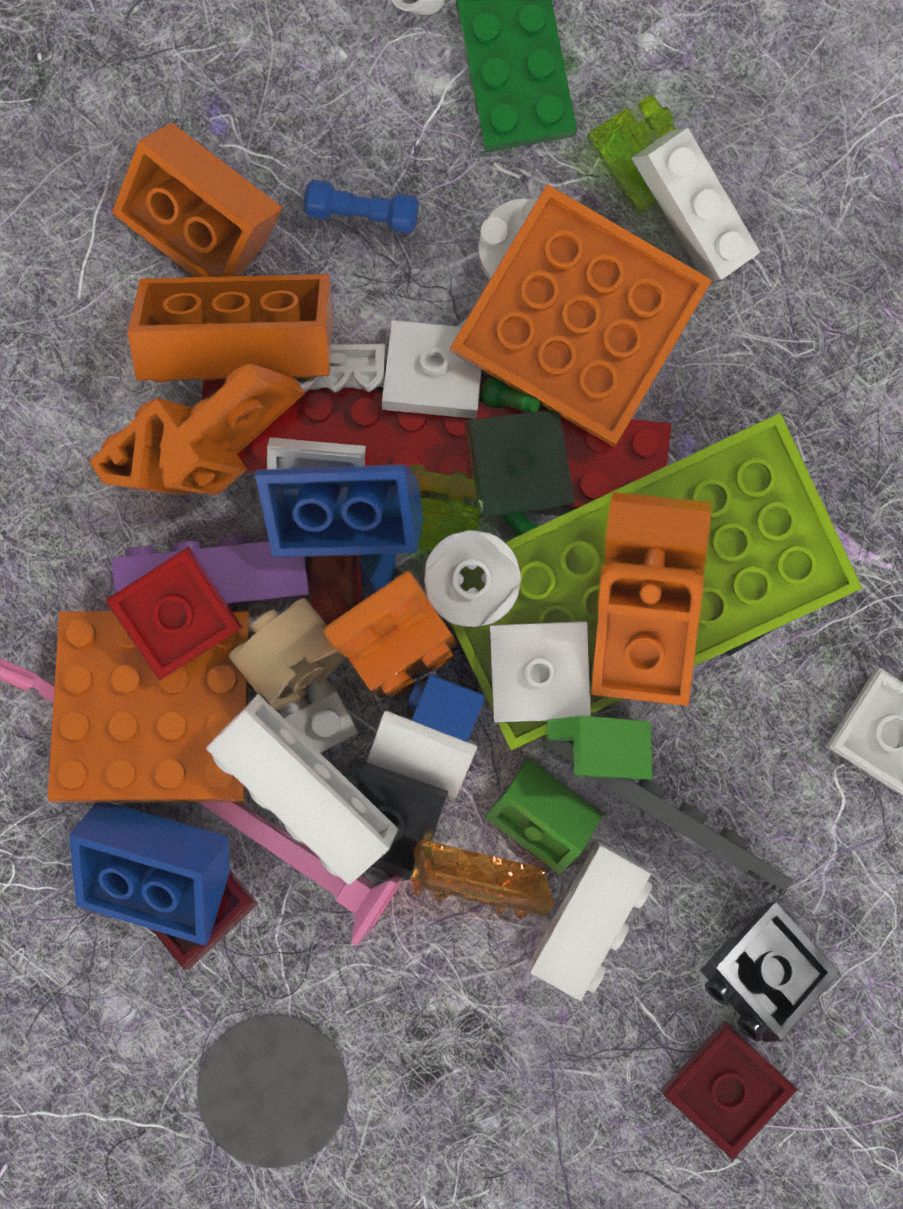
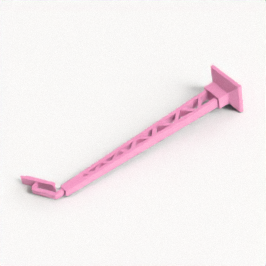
M0 658L1 681L25 691L33 687L38 690V694L53 703L55 683L46 681L36 673ZM198 802L337 896L335 901L355 914L351 942L356 947L370 934L402 883L403 878L396 875L379 884H375L361 874L352 884L348 885L339 876L329 873L323 867L319 856L304 842H298L288 832L243 803Z

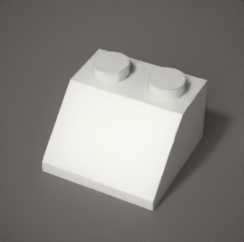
M391 708L386 709L367 763L449 791V796L456 798L478 747L476 741L468 739V742L462 741L412 721L413 717Z

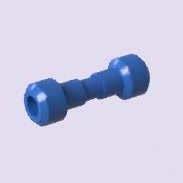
M313 179L306 186L303 210L307 217L321 220L328 219L332 214L351 217V215L368 217L372 221L388 223L392 231L410 234L416 228L419 201L413 195L397 193L392 199L374 196L372 198L354 196V193L335 190L331 182Z

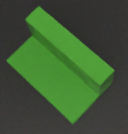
M580 715L547 720L548 740L573 741L574 776L653 779L651 721Z
M528 758L508 788L491 806L485 818L557 873L561 874L583 852L603 814Z

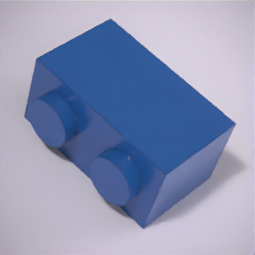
M430 674L427 682L420 679L417 680L407 707L416 710L412 721L468 742L485 695L437 675Z

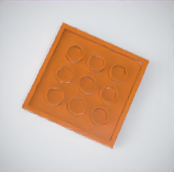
M547 184L450 347V352L515 390L537 398L544 407L615 447L707 291L712 279Z
M59 611L47 800L51 803L245 802L246 787L234 775L227 774L221 770L215 763L213 755L206 748L219 732L248 704L249 682L231 661L229 655L238 645L250 639L251 616L249 611H232L242 625L241 630L161 681L153 673L112 611Z

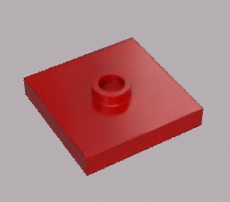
M189 546L105 600L159 681L242 628V625Z

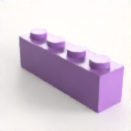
M267 533V541L248 543L247 536H231L220 538L219 547L201 548L200 541H185L173 543V552L154 553V546H139L126 548V557L112 558L115 593L189 546L228 606L313 597L309 557H272Z

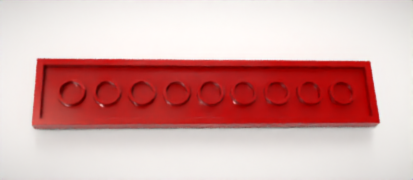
M226 378L216 381L204 380L201 401L211 398L225 385ZM344 387L335 393L329 388L306 391L303 396L237 454L247 468L245 472L256 473L257 470L267 469V445L269 438L366 446L365 466L407 465L418 479L420 492L491 500L505 499L518 503L577 509L666 467L671 423L631 419L616 446L613 447L547 409L526 413L510 407L492 408L483 402H478L477 419L382 410L383 391L372 390L367 392L363 389Z

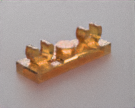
M422 839L413 849L417 869L411 874L410 881L413 895L419 896L424 889L433 891L435 900L438 901L443 900L448 895L462 897L463 900L494 906L497 914H502L506 908L515 909L516 917L520 919L526 917L529 913L546 916L554 906L544 868Z

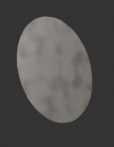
M267 1015L251 1018L235 1025L215 1042L202 1064L197 1094L203 1122L221 1148L245 1163L265 1168H279L295 1165L311 1158L331 1141L344 1119L349 1088L343 1061L336 1048L325 1035L301 1020L282 1015Z

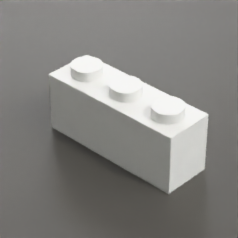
M688 127L669 131L631 158L699 273L710 279L722 280L761 253Z
M596 840L528 963L530 973L579 1001L583 999L587 990L594 993L605 974L606 967L601 964L610 948L617 951L628 933L629 925L624 922L633 906L640 909L651 891L652 883L648 882L651 873L642 865Z

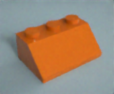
M171 122L139 140L112 214L192 276L224 277L241 276L267 243L283 207Z

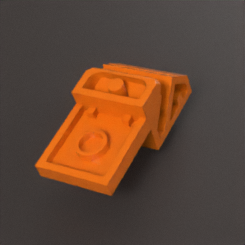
M248 363L233 370L227 376L225 385L211 398L199 402L194 407L160 398L145 403L136 411L135 418L121 432L109 436L102 443L101 450L89 463L103 484L170 495L190 496V492L217 495L223 492L247 470L237 454L303 396L305 391L293 377Z
M612 492L605 540V566H602L599 613L591 695L689 706L712 502Z
M408 570L328 624L327 628L323 630L333 647L350 660L368 689L380 698L385 695H389L391 699L398 697L415 684L411 677L426 667L430 672L439 669L454 657L451 650L458 646L453 635Z

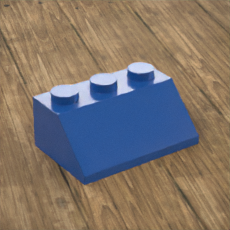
M407 465L257 470L255 477L272 557L417 553L423 524V512L418 479Z
M95 803L69 834L76 906L205 946L210 939L230 873L229 837L114 803Z

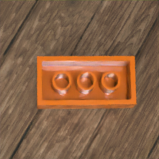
M330 274L140 279L127 330L136 381L154 380L156 382H169L182 379L216 381L227 378L233 370L248 363L302 379L330 376L333 337Z

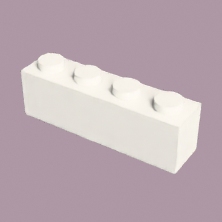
M259 694L219 732L206 748L213 755L215 763L221 770L227 774L234 775L249 790L250 796L259 806L269 809L284 823L287 832L292 838L298 842H304L319 856L323 867L329 873L339 876L348 885L352 884L389 850L398 828Z

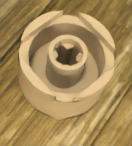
M303 598L293 603L280 615L275 610H270L259 617L251 627L255 634L249 640L238 645L230 653L229 658L257 694L275 710H280L305 696L307 693L303 688L314 680L318 684L322 683L341 664L345 656L333 647L323 632L327 628V624L309 602Z

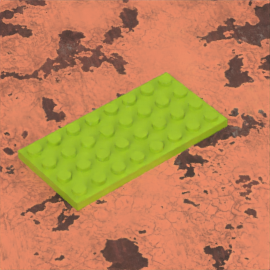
M781 412L613 491L615 493L712 502L708 547L703 574L702 602L693 667L863 589ZM612 492L505 542L514 552L521 573L518 597L512 608L498 621L483 626L471 627L451 623L493 714L490 625L587 621L591 714L623 699L591 695L599 613L602 566H605V540ZM465 566L460 572L464 577L461 587L465 591L472 587L481 591L486 585L481 579L485 571L480 566H477L474 570ZM547 720L498 722L511 751L547 734Z

